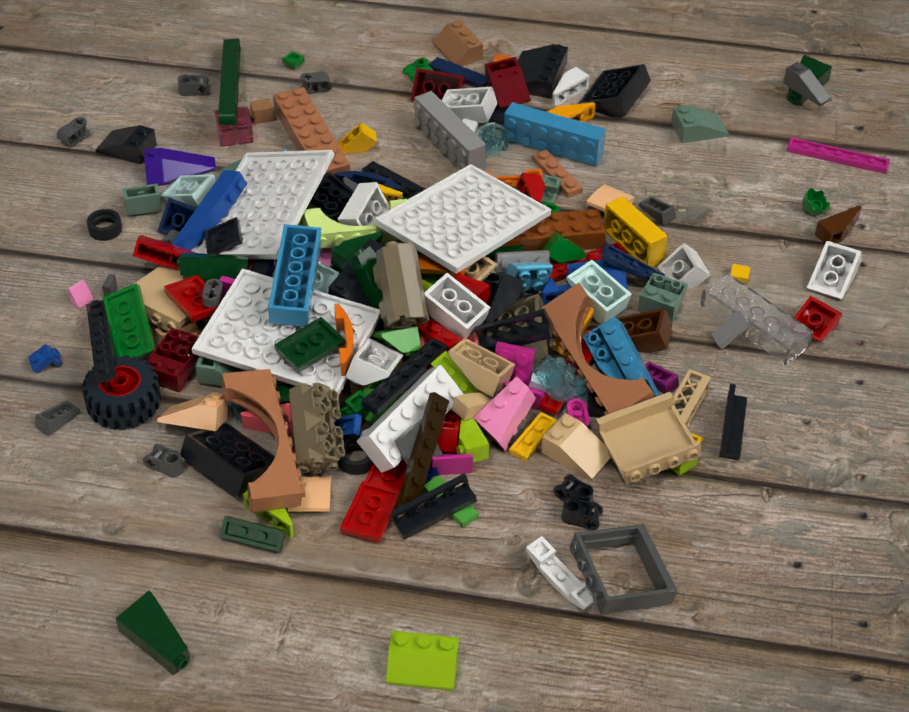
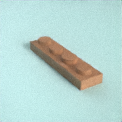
M547 150L532 154V161L546 175L562 178L559 189L567 198L582 193L583 187Z

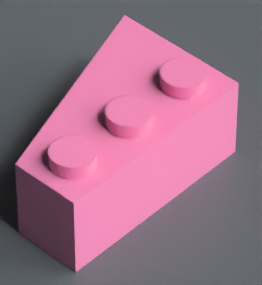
M516 376L474 419L506 451L509 447L510 439L517 433L518 425L522 419H525L536 397L530 388Z

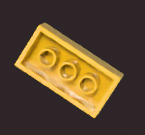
M623 196L606 203L603 224L606 234L615 242H619L632 257L653 268L660 265L665 258L668 238L666 233L659 229Z

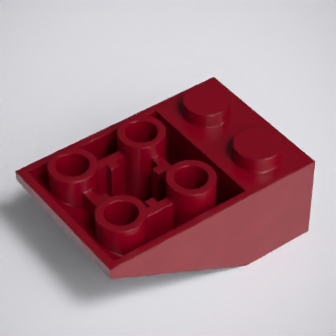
M516 57L485 64V79L489 87H493L500 109L508 108L512 102L517 104L531 102L528 88Z
M171 327L146 360L156 370L160 387L178 393L181 392L189 381L199 355L192 353V347L199 336Z

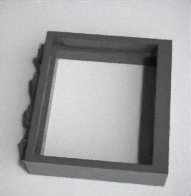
M644 524L575 532L569 545L570 552L574 555L578 570L582 572L586 587L590 590L593 602L601 614L672 604L678 590ZM633 543L656 590L609 597L587 549Z

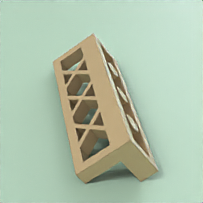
M691 369L688 370L673 396L674 406L679 403H683L685 408L677 409V411L681 414L680 416L687 428L706 396L711 380L710 376ZM693 377L700 380V382L691 384L689 379ZM690 390L692 395L684 397L682 391Z

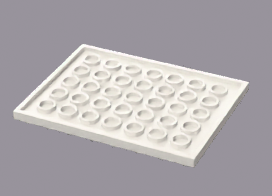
M332 150L246 153L236 171H240L247 182V186L231 209L217 224L219 225L237 217L240 221L243 244L220 254L247 255L249 259H278L284 224L298 225L335 156ZM205 238L191 251L207 254Z
M470 164L376 217L374 224L403 242H414V246L419 252L457 274L550 216L551 209Z
M242 269L192 347V353L247 371L270 369L272 377L275 376L276 380L295 386L307 383V387H313V383L319 382L329 386L331 389H335L339 395L348 379L345 378L346 375L341 376L339 349L298 373L275 351L274 344L305 326L269 323L268 307L274 278ZM314 290L308 324L322 317L336 330L334 304H339L347 313L352 324L355 356L370 338L381 318L380 309ZM337 331L345 339L344 331Z

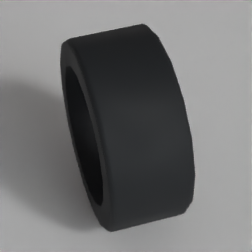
M100 209L91 213L87 218L90 236L99 241H108L119 236L122 232V222L119 213L111 209ZM103 222L114 223L105 228L96 227V225Z
M361 436L348 437L343 440L345 454L353 450L364 451L357 443ZM344 456L338 460L339 467L351 475L365 474L370 471L373 464L368 456L360 461H351Z

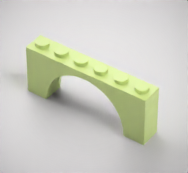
M407 199L391 200L389 202V210ZM320 208L306 209L302 216V226L321 227V249L339 246L343 241L379 231L383 233L381 242L400 240L375 224L349 226L335 222L328 218Z

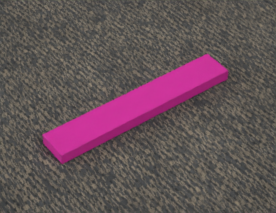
M793 137L790 138L786 151L883 174L887 173L890 159Z

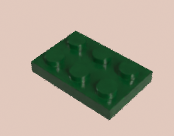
M320 317L274 344V348L284 360L300 373L344 346L345 339Z

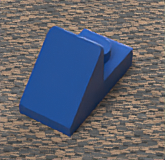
M549 278L541 295L544 305L570 289V284L557 286L552 278Z
M358 414L341 416L334 422L335 426H339L342 429L343 440L360 435L362 416Z

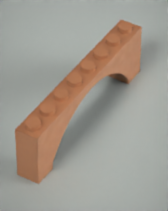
M577 283L542 307V309L545 308L554 324L553 334L557 339L561 338L560 345L564 351L567 352L569 350L570 355L568 357L573 365L578 364L579 369L577 371L582 379L586 378L588 380L586 385L591 393L595 392L597 394L595 400L599 406L606 408L605 415L656 397L643 377L639 380L616 379L597 372L587 364L582 351L581 333L586 314L594 303L580 283Z
M270 369L222 374V390L225 402L231 401L241 405L261 418L270 428L277 444V454L269 468L256 481L248 483L247 497L251 512L301 506L302 497H305V487L300 485V469H296L295 466L297 464L295 452L292 453L291 450L293 447L292 438L287 435L288 423L283 420L284 408L279 405L280 393L275 389L276 378L275 376L272 377Z

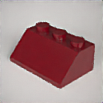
M416 68L410 100L415 101L416 96L432 91L442 101L447 90L464 89L466 78L462 75Z

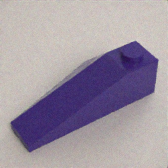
M166 148L144 149L147 185L158 183V186L170 184V181L176 180L179 176L202 175L216 171L215 157Z

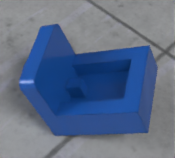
M47 344L28 357L31 368L36 373H39L51 363L58 367L62 365L60 352Z

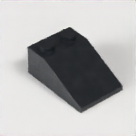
M141 125L112 130L95 151L96 153L141 165L145 160L144 149L155 148L157 145L155 130Z

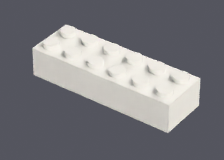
M441 364L427 370L357 440V443L380 472L394 468L403 459L394 440L418 421L422 420L430 393L436 392L449 400L446 414L453 407L455 397L463 395V392Z

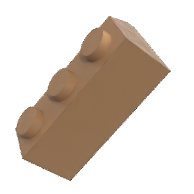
M461 20L446 24L433 40L434 46L449 62L464 66L483 60V43Z

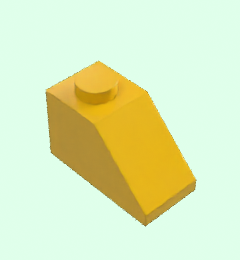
M362 122L338 141L343 154L365 153L377 143L375 131Z

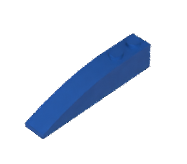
M224 170L174 239L172 245L191 251L205 238L204 231L216 226L223 219L247 186V182L240 171Z

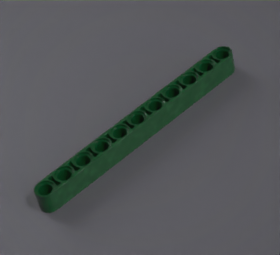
M239 38L223 39L218 109L219 126L237 125L241 53Z

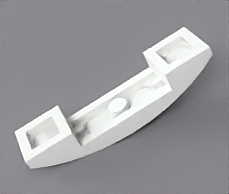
M542 536L526 547L528 555L542 575L567 600L583 610L594 603L593 596L586 587L585 582L581 583L555 556L556 550Z

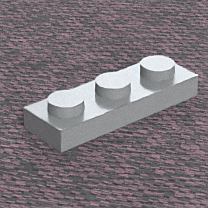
M548 250L495 253V263L498 266L495 268V271L506 272L509 263L542 261L549 263L550 252Z

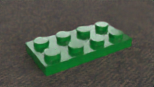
M136 283L104 296L103 301L117 357L128 355L130 358L135 356L142 359L151 355L156 348L140 286Z

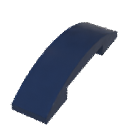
M341 171L335 174L342 182L344 177L357 184L377 182V184L401 192L400 185L377 174L362 171Z

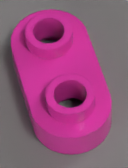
M578 398L569 400L566 408L567 414L581 421L589 428L590 419L586 403Z

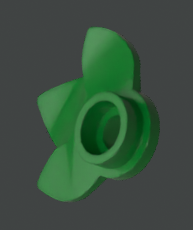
M418 58L414 63L408 64L404 68L403 74H409V79L413 83L416 68L432 71L433 69L429 66L428 59Z

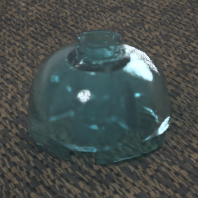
M495 122L484 124L476 134L486 143V155L491 157L501 155L499 153L506 150L510 143V134L507 132L506 127Z

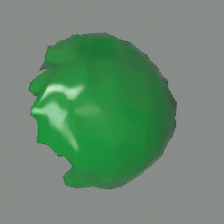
M810 188L805 193L802 206L807 213L820 215L831 209L830 203L826 202L827 199L823 191H815L813 188Z

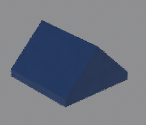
M168 198L158 231L164 234H168L172 229L180 232L197 208Z

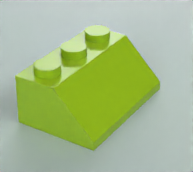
M392 631L388 652L386 684L454 691L459 654V637Z

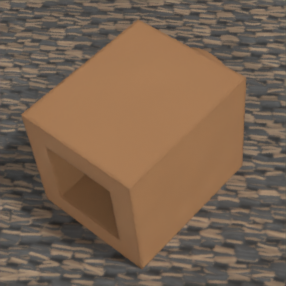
M269 98L250 102L248 114L249 118L253 119L255 125L274 121L273 106Z

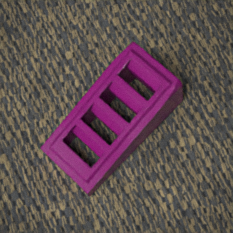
M651 362L645 364L648 372L652 370L649 374L658 391L663 394L672 393L679 387L677 374Z

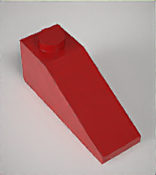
M521 173L516 187L518 191L540 203L545 190V183L539 174Z
M452 408L445 415L437 441L441 452L444 454L457 453L456 447L459 445L461 417Z

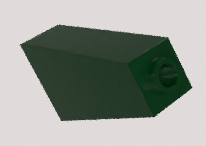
M803 55L800 63L809 68L823 86L830 79L832 66ZM789 87L787 101L801 106L808 100Z
M370 246L365 250L360 248L353 254L355 258L350 262V265L370 306L379 309V303L383 298L382 290L377 287L373 274V267L377 262L376 253ZM380 318L378 323L382 325L384 323L383 320Z
M182 253L180 258H177V269H180V275L189 278L198 275L205 283L209 279L220 280L222 276L236 279L242 269L249 270V256Z
M148 590L116 617L118 631L171 674L175 675L179 670H183L190 661L188 647L151 591Z

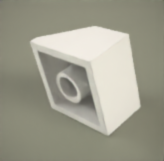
M685 243L657 266L660 272L665 274V277L688 284L687 289L697 287L710 276L698 253Z

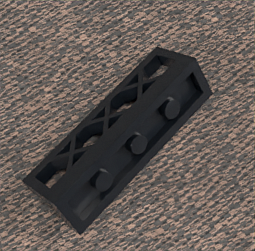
M544 308L475 327L474 331L481 341L480 346L495 353L497 342L523 346L552 338L554 324ZM540 316L544 319V322L534 321V318ZM524 322L528 325L525 327H520L516 325V323ZM505 326L510 328V330L504 332L499 330V327ZM489 331L493 334L485 337L482 332Z
M730 383L719 457L739 461L747 397L735 395L736 384Z
M463 473L392 510L391 514L395 527L405 540L477 502V497L469 487L468 477Z

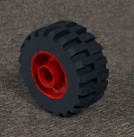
M123 355V357L114 356L117 373L116 379L97 383L94 366L92 371L89 370L82 383L86 410L91 419L101 426H109L110 429L115 430L116 428L124 430L131 426L134 428L141 422L142 424L147 422L148 417L152 418L156 410L159 409L161 390L158 374L153 366L149 365L145 360L141 361L138 357L133 356V358H130L128 355Z

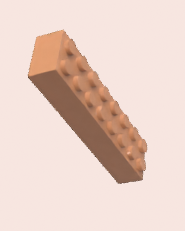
M296 88L273 94L274 111L296 150H332L335 156L326 173L331 172L335 176L336 172L350 171L348 160L305 88Z

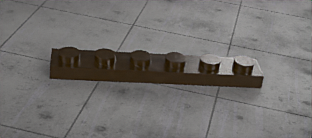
M436 392L430 393L397 498L396 506L398 507L421 496L449 405V400Z

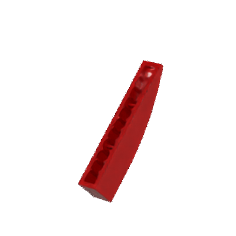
M140 235L137 238L132 256L180 271V269H177V258H180L182 253L196 252Z

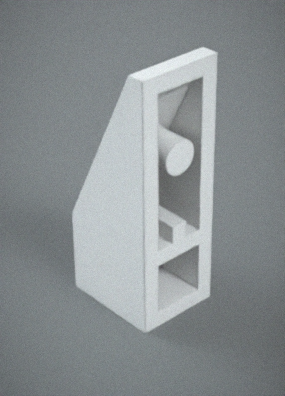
M577 67L565 72L553 92L552 107L555 108L587 90L590 75Z

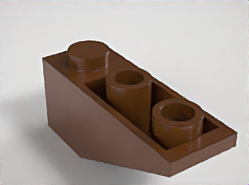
M858 205L818 221L815 235L824 244L826 241L836 244L842 242L857 223L862 207Z

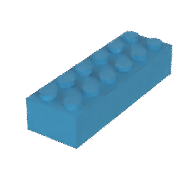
M513 102L504 113L503 140L540 151L547 150L550 154L595 167L603 156L606 128Z
M284 224L268 307L269 323L294 326L308 325L321 249V227Z

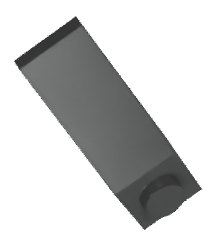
M799 62L786 68L783 84L818 106L831 101V96L809 68Z

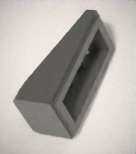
M652 196L638 203L641 209L663 225L676 218L674 206Z
M66 400L35 415V426L38 430L49 436L79 414L80 409Z

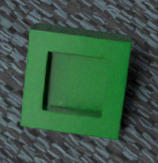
M294 51L282 58V63L293 69H296L305 62V57Z

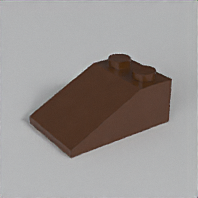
M665 308L616 317L623 323L638 351L650 353L667 350L672 322Z

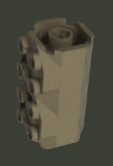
M396 241L387 242L385 244L386 247L377 250V262L373 267L375 283L382 290L383 298L379 303L381 319L387 327L392 329H406L412 327V324L417 323V326H421L429 321L417 249L412 241L397 243Z
M319 382L313 383V387H307V383L289 389L294 452L297 458L296 469L299 468L300 473L311 474V477H321L323 473L337 470L338 460L345 455L343 431L339 426L334 425V422L341 417L339 395L335 389H331L329 386Z

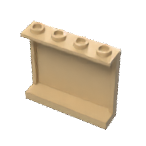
M161 265L134 283L140 286L149 322L169 331L171 327L181 330V326L190 320L164 292L165 285L189 277L180 275L178 270Z
M671 392L596 419L597 431L625 484L637 482L644 477L656 475L663 470L677 467L679 464L701 457V443H696L674 406V397Z

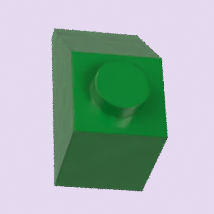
M556 231L543 247V250L550 252L549 260L552 262L556 260L559 263H564L587 256L584 249Z

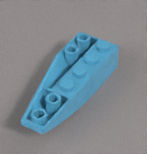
M615 316L583 336L598 367L608 377L623 380H639L643 377L655 396L660 395L623 323Z

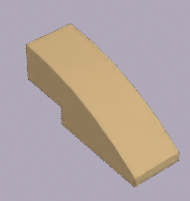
M468 393L456 396L452 410L466 421L474 418L494 397L483 393Z

